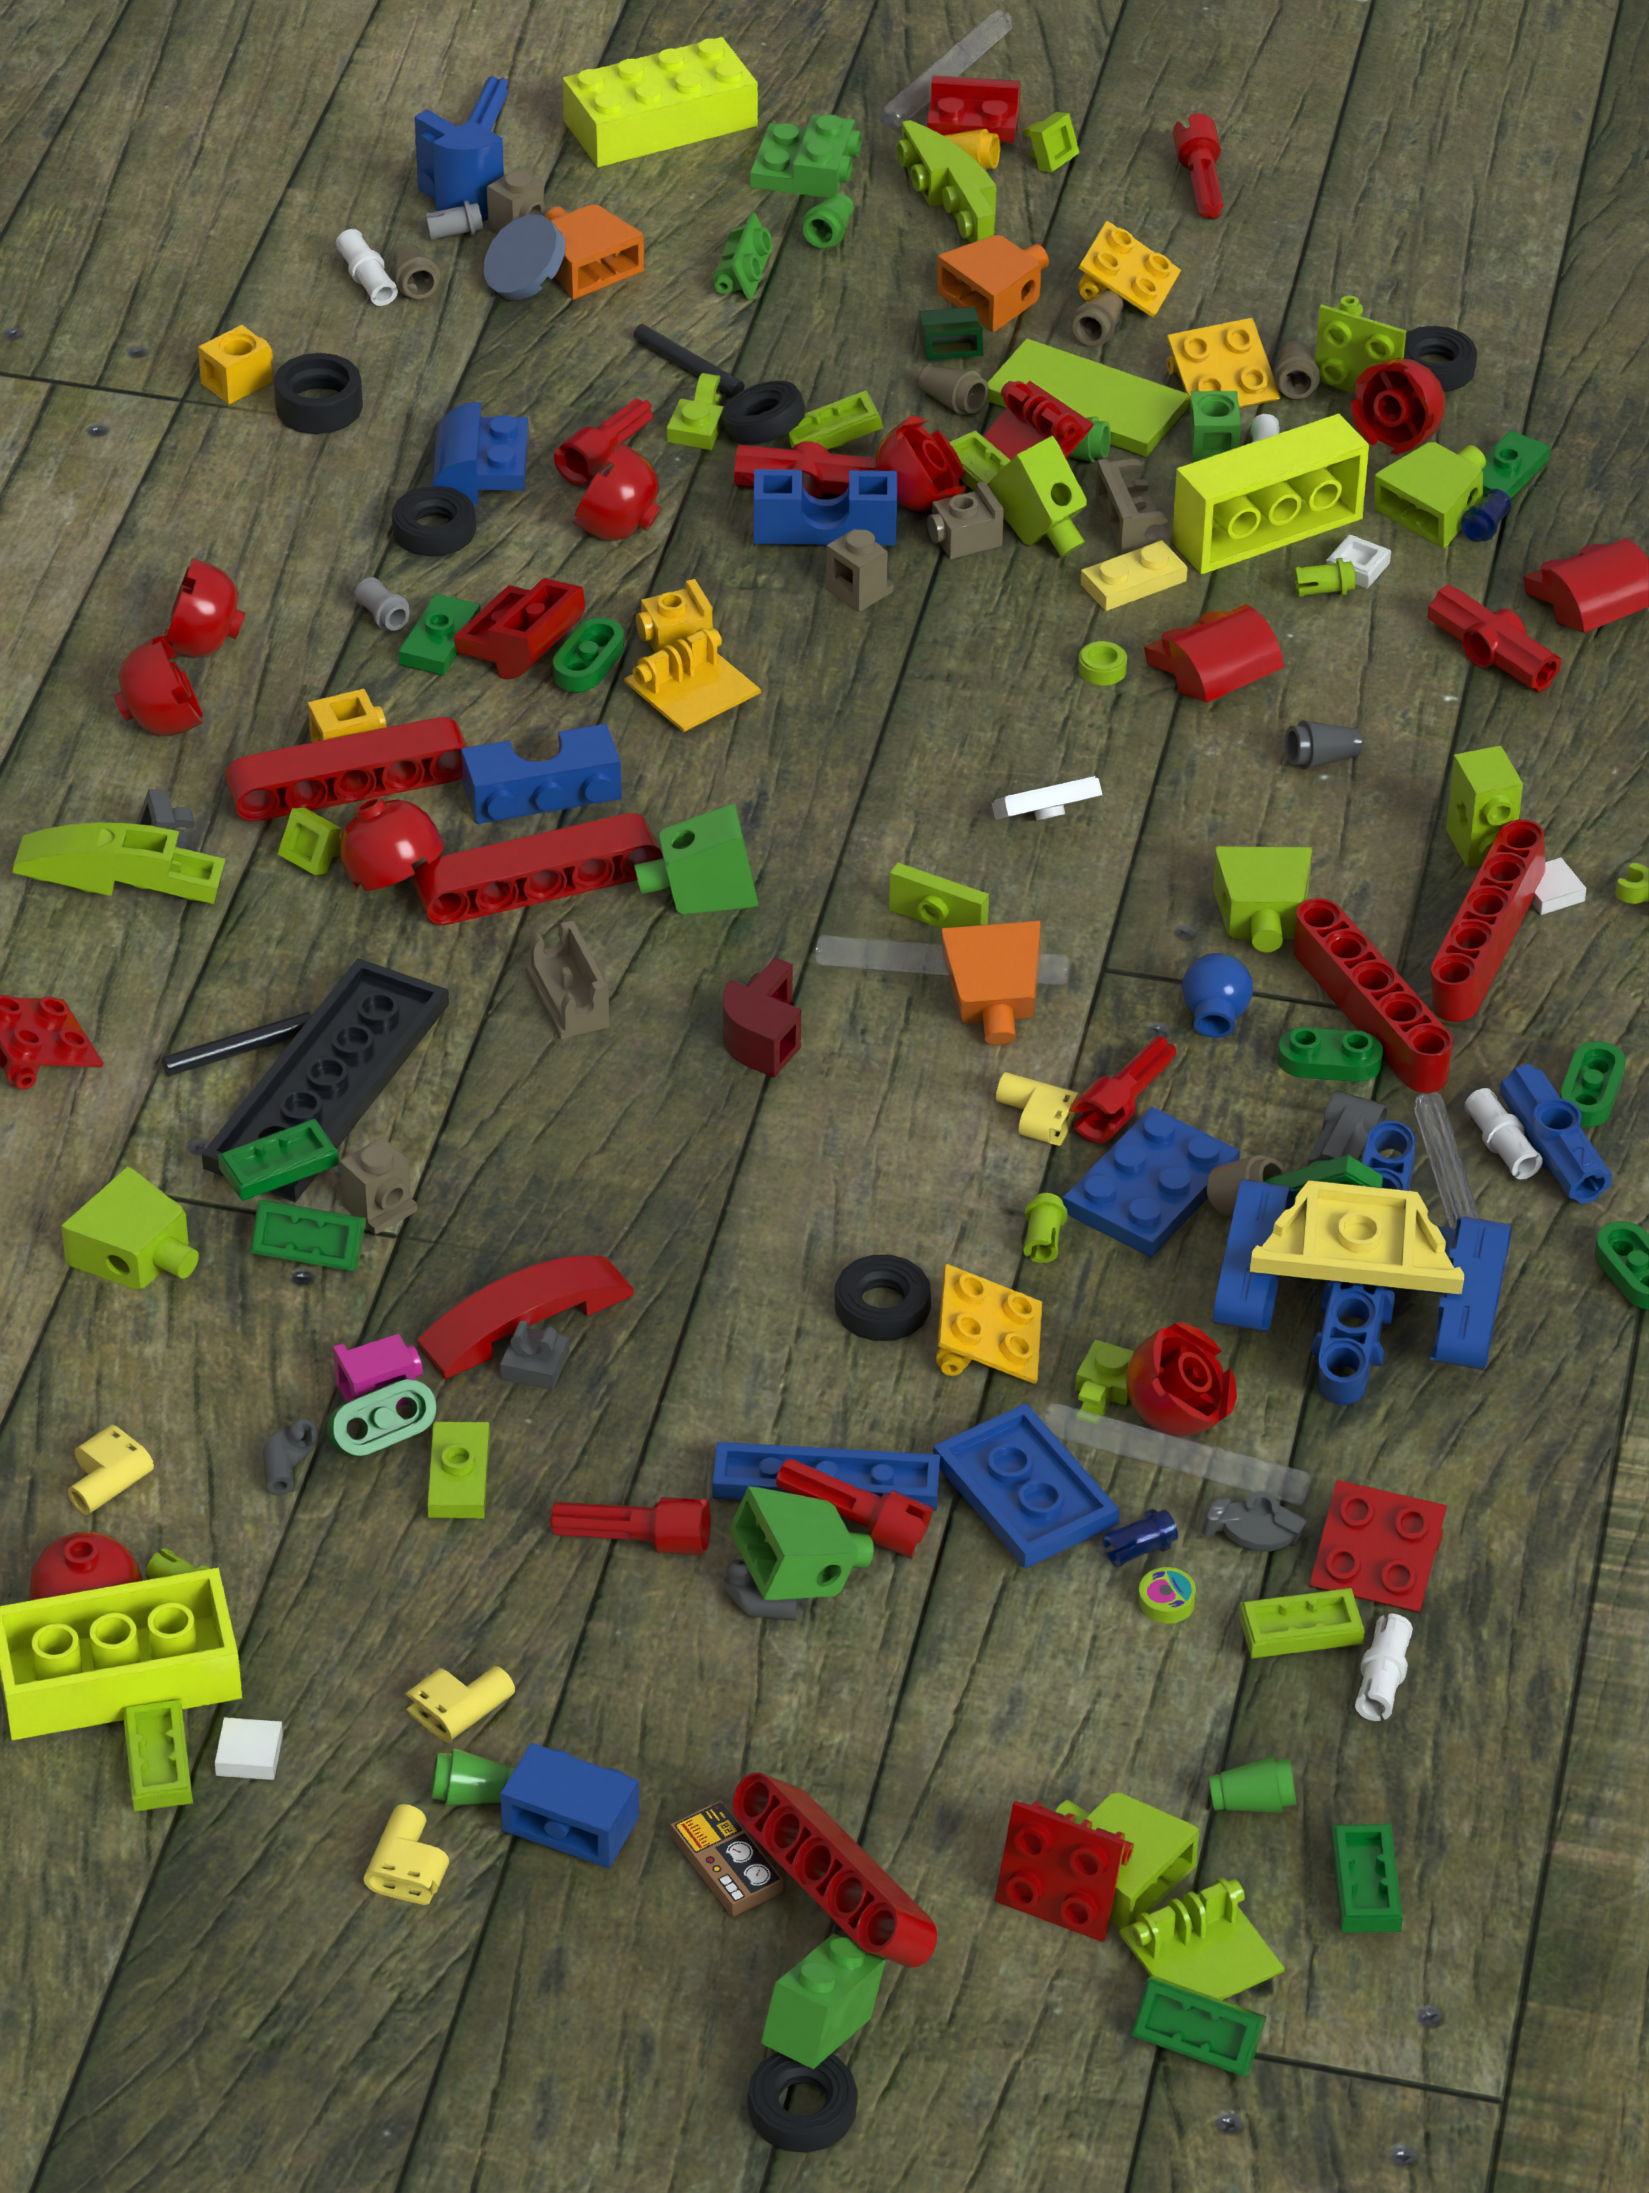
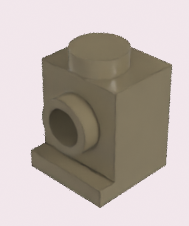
M518 167L488 185L489 231L497 235L501 229L514 219L527 214H541L545 216L544 181Z
M986 482L977 483L976 491L959 494L932 502V515H929L927 518L928 531L933 542H939L950 559L1001 547L1003 544L1004 509Z
M853 529L827 545L826 590L858 612L894 592V584L887 580L888 551L875 542L873 533L867 530Z
M384 1137L340 1160L343 1207L353 1216L366 1218L365 1227L374 1235L418 1211L417 1203L410 1195L408 1159Z

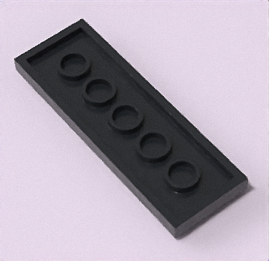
M357 958L203 1151V1169L224 1176L219 1169V1154L312 1119H316L334 1147L338 1149L448 1007V989ZM318 1173L268 1191V1193L296 1203Z

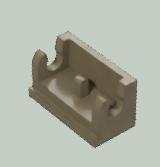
M1107 459L1097 460L1096 499L1120 554H1126L1161 540L1171 548L1172 537L1163 525L1168 522L1165 513L1157 511L1148 491L1147 481L1133 479L1125 482L1123 479L1128 473L1144 471L1145 468L1142 462L1136 459L1108 462Z
M574 920L560 923L557 933L559 942L553 948L544 949V940L540 933H536L531 940V965L526 966V973L559 1038L562 1040L608 1028V984Z

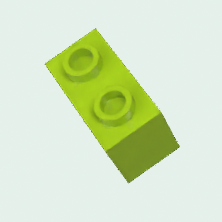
M1501 745L1454 754L1446 831L1467 868L1481 866L1500 829L1511 821L1519 820L1523 782Z

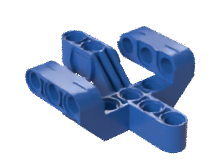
M1384 1121L1375 1125L1369 1132L1362 1163L1383 1175L1382 1188L1410 1191L1415 1156V1137L1411 1129L1398 1121ZM1387 1149L1399 1151L1402 1155L1397 1158H1385L1379 1153ZM1241 1179L1216 1293L1213 1323L1261 1332L1269 1331L1281 1275L1250 1272L1251 1255L1257 1245L1262 1247L1271 1236L1274 1223L1281 1214L1294 1206L1296 1190L1291 1189L1290 1186ZM1463 1216L1462 1218L1457 1217L1456 1229L1437 1226L1446 1241L1445 1253L1453 1267H1461L1464 1273L1462 1294L1416 1291L1444 1295L1440 1298L1436 1337L1430 1361L1485 1370L1511 1239L1512 1224ZM1330 1280L1324 1282L1321 1313H1325L1322 1331H1318L1313 1338L1311 1355L1319 1356L1318 1388L1322 1396L1329 1402L1336 1405H1349L1357 1402L1366 1391L1371 1365L1382 1367L1385 1351L1379 1342L1382 1323L1391 1324L1395 1293L1390 1287ZM1348 1317H1357L1362 1319L1365 1324L1357 1328H1349L1344 1326L1341 1321ZM1338 1366H1347L1352 1368L1355 1373L1349 1377H1338L1330 1371Z

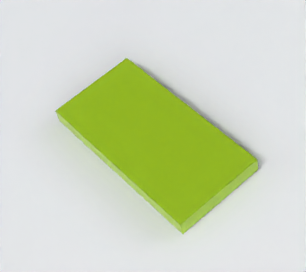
M1028 338L987 382L988 397L986 401L1007 408L1004 398L1001 396V389L1008 381H1021L1027 384L1030 380L1085 418L1097 416L1099 421H1107L1111 430L1110 445L1145 457L1152 452L1189 408L1190 394Z

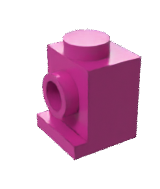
M399 1334L369 1342L350 1350L346 1349L344 1343L333 1346L336 1385L345 1402L401 1380H417L416 1377L423 1375L421 1360L416 1348L412 1344L406 1346ZM399 1399L396 1408L409 1404V1402L405 1399Z

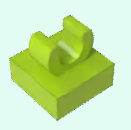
M1055 112L1044 121H1036L1023 130L1024 136H1030L1033 148L1028 153L1030 157L1036 159L1039 171L1053 172L1080 153L1069 113Z
M304 807L293 808L277 855L313 875L327 874L332 857L340 855L342 836L340 833L342 828Z

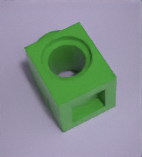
M1191 391L1188 429L1192 463L1240 447L1241 419L1237 391Z

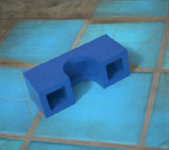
M754 470V544H817L827 546L841 536L856 529L867 530L873 533L875 542L879 545H896L897 471L849 470V486L845 493L835 499L821 500L812 497L803 488L802 470Z
M607 724L558 732L559 754L543 762H531L520 758L515 754L510 740L462 748L463 787L476 824L622 799L621 761Z

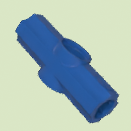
M1531 1063L1515 1067L1507 1078L1501 1080L1500 1095L1512 1113L1524 1126V1131L1530 1139L1531 1146L1541 1155V1166L1551 1170L1569 1199H1576L1580 1205L1597 1200L1604 1190L1610 1188L1612 1174L1580 1128L1582 1115L1579 1108L1574 1103L1560 1098L1542 1070L1535 1069Z

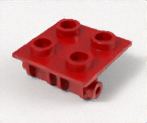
M1030 380L1027 384L1021 381H1008L1001 389V396L1004 398L1007 408L983 437L1007 458L1012 460L1017 454L1054 436L1067 459L1094 424Z
M0 995V1066L4 1068L6 1078L11 1086L22 1090L31 1088L36 1082V1075L41 1065L103 1066V1061L64 999L54 997L20 998Z
M1337 1480L1309 1587L1324 1591L1351 1588L1354 1598L1420 1613L1436 1550L1439 1551L1444 1532L1442 1525L1447 1505Z
M1014 1801L994 1901L1104 1942L1107 1936L1121 1865L1126 1866L1129 1863L1134 1843L1126 1841L1125 1833L1119 1831L1114 1834L1101 1828L1093 1830L1092 1821L1084 1819L1079 1825L1075 1823V1815L1068 1813L1065 1816L1044 1808L1041 1802L1034 1801L1032 1805L1024 1802Z

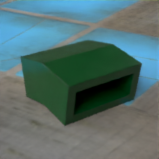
M976 307L919 311V337L927 360L983 356V328L979 322Z

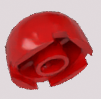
M1395 358L1368 367L1356 379L1353 387L1357 386L1355 400L1351 401V414L1356 429L1367 443L1375 446L1377 441H1380L1394 448L1389 453L1400 454L1421 446L1438 431L1445 413V394L1441 382L1429 368L1415 360Z
M910 416L893 428L881 440L875 458L876 471H897L898 505L913 512H932V502L954 497L966 490V485L960 486L959 479L965 475L956 451L939 430L930 434L921 427L927 422L925 419Z
M622 444L607 459L608 462L615 466L612 469L607 468L602 474L597 473L574 514L577 517L573 521L574 525L601 540L619 541L629 538L639 527L648 531L662 507L655 504L660 488L658 475L651 463L635 450Z
M192 557L170 614L171 624L169 629H165L163 635L177 655L190 658L207 657L217 652L227 637L237 639L245 612L237 609L239 593L234 581L223 570Z
M162 634L142 643L133 649L123 660L118 674L121 691L114 694V699L125 721L134 718L141 728L156 736H173L203 724L204 721L201 719L203 713L185 670L181 672L175 661L169 662V660L177 657V655Z
M382 797L371 798L356 807L355 813L357 816L346 825L340 841V857L344 870L353 888L357 890L361 883L364 891L381 889L407 879L415 874L412 867L413 863L425 857L429 865L444 850V841L436 825L425 811L408 801L389 800L384 802Z
M1184 1322L1174 1323L1168 1328L1163 1327L1143 1341L1134 1350L1126 1371L1127 1392L1133 1408L1156 1431L1169 1436L1199 1434L1210 1429L1232 1413L1237 1399L1236 1380L1232 1369L1229 1368L1223 1372L1221 1364L1215 1356L1222 1352L1216 1342L1199 1328Z
M95 1531L74 1532L57 1538L45 1547L31 1569L29 1601L143 1581V1578L131 1551L112 1536Z

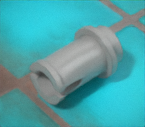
M466 200L463 201L464 206L435 212H425L430 240L434 241L438 238L467 232L470 233V236H475V231L483 229L478 203L469 204V201Z
M368 577L362 580L356 587V601L374 615V621L377 626L384 630L395 631L406 625L410 617L409 604L403 596L392 594L375 577Z

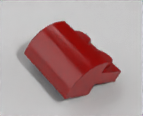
M933 75L927 127L942 136L987 129L989 133L997 134L1000 142L1014 143L1020 112L1021 81Z
M1627 538L1609 545L1591 544L1584 546L1577 555L1567 559L1547 561L1541 565V569L1523 576L1526 594L1554 604L1556 622L1583 633L1649 607V559L1638 545Z
M546 578L541 579L531 590L508 585L453 637L457 653L496 662L499 677L502 679H514L521 676L581 619L585 610L582 586Z
M1247 604L1229 612H1208L1200 617L1199 622L1186 628L1168 630L1161 635L1160 640L1144 646L1148 665L1175 674L1179 693L1206 703L1284 668L1280 646L1271 627L1258 611Z

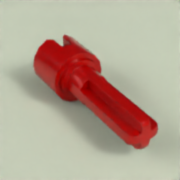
M1201 113L1191 114L1188 118L1190 127L1185 129L1181 122H1176L1173 127V139L1177 158L1180 164L1190 171L1199 215L1203 218L1212 217L1216 219L1221 215L1220 210L1224 207L1215 162L1220 157L1221 152L1217 129L1213 119L1208 115Z
M635 398L596 429L583 427L575 432L554 452V463L560 475L572 484L584 485L596 476L597 473L602 472L610 465L607 459L613 453V450L653 419L654 415L650 410L652 404L648 400L643 402L639 398Z
M1154 1037L1113 1078L1106 1076L1095 1080L1071 1104L1069 1111L1073 1113L1083 1112L1075 1121L1074 1128L1082 1137L1095 1143H1103L1111 1139L1134 1116L1136 1110L1135 1099L1176 1056L1175 1046L1169 1044L1165 1037Z
M794 1459L785 1460L776 1477L775 1484L777 1487L795 1495L827 1500L835 1506L840 1515L867 1527V1534L871 1535L873 1543L911 1560L915 1555L916 1544L922 1542L934 1512L933 1507L892 1490L890 1494L884 1493L880 1497Z
M661 1497L654 1507L557 1502L552 1507L550 1525L552 1532L556 1535L651 1541L658 1553L703 1555V1551L708 1549L710 1540L711 1509L708 1499Z

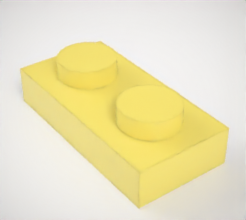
M1161 540L1082 569L1080 585L1105 611L1186 582L1187 566Z

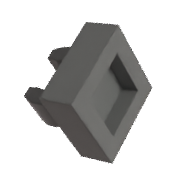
M148 789L136 824L179 831L176 847L186 848L188 842L185 830L176 828H194L195 822L190 809L185 807L172 808L168 791Z
M520 1321L500 1363L501 1379L554 1390L570 1352L569 1337L558 1335L554 1327L548 1326L544 1332L527 1328V1322Z

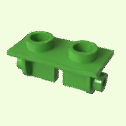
M755 212L750 213L746 226L733 229L729 233L727 244L722 254L724 261L719 262L712 276V282L718 292L727 294L742 289L748 301L753 299L769 254L772 252L771 235L765 227H762Z

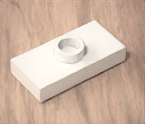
M1095 776L1005 796L994 800V803L991 804L995 820L1034 812L1036 821L1064 815L1065 804L1100 796L1102 791L1099 778L1095 779Z

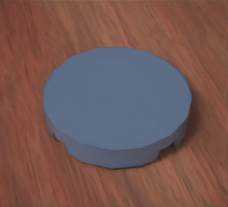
M527 214L514 219L500 230L491 242L485 256L483 274L488 286L507 300H523L537 294L543 289L540 284L547 277L552 280L560 268L565 255L564 236L552 221L541 214Z

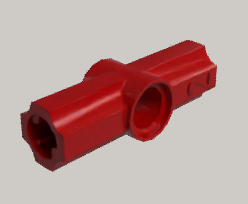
M812 441L800 442L791 450L738 445L735 455L734 484L736 486L754 488L755 469L802 470V485L809 495L817 499L822 495L841 496L849 486V470L876 471L875 458L829 454L825 447Z
M1451 584L1438 590L1436 597L1428 605L1427 618L1462 641L1465 654L1476 666L1487 668L1492 664H1496L1538 693L1548 688L1554 677L1560 672L1561 658L1527 636L1524 624L1513 611L1505 608L1493 613Z

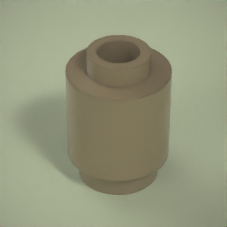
M1262 1155L1218 1165L1209 1174L1207 1196L1218 1213L1225 1217H1233L1242 1178L1265 1182L1266 1179L1285 1174L1286 1172L1278 1160Z

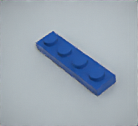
M717 1442L712 1483L714 1499L742 1500L748 1486L790 1493L777 1487L775 1482L782 1463L787 1459H794L880 1497L884 1493L890 1494L894 1490L934 1508V1511H937L940 1473L939 1454Z

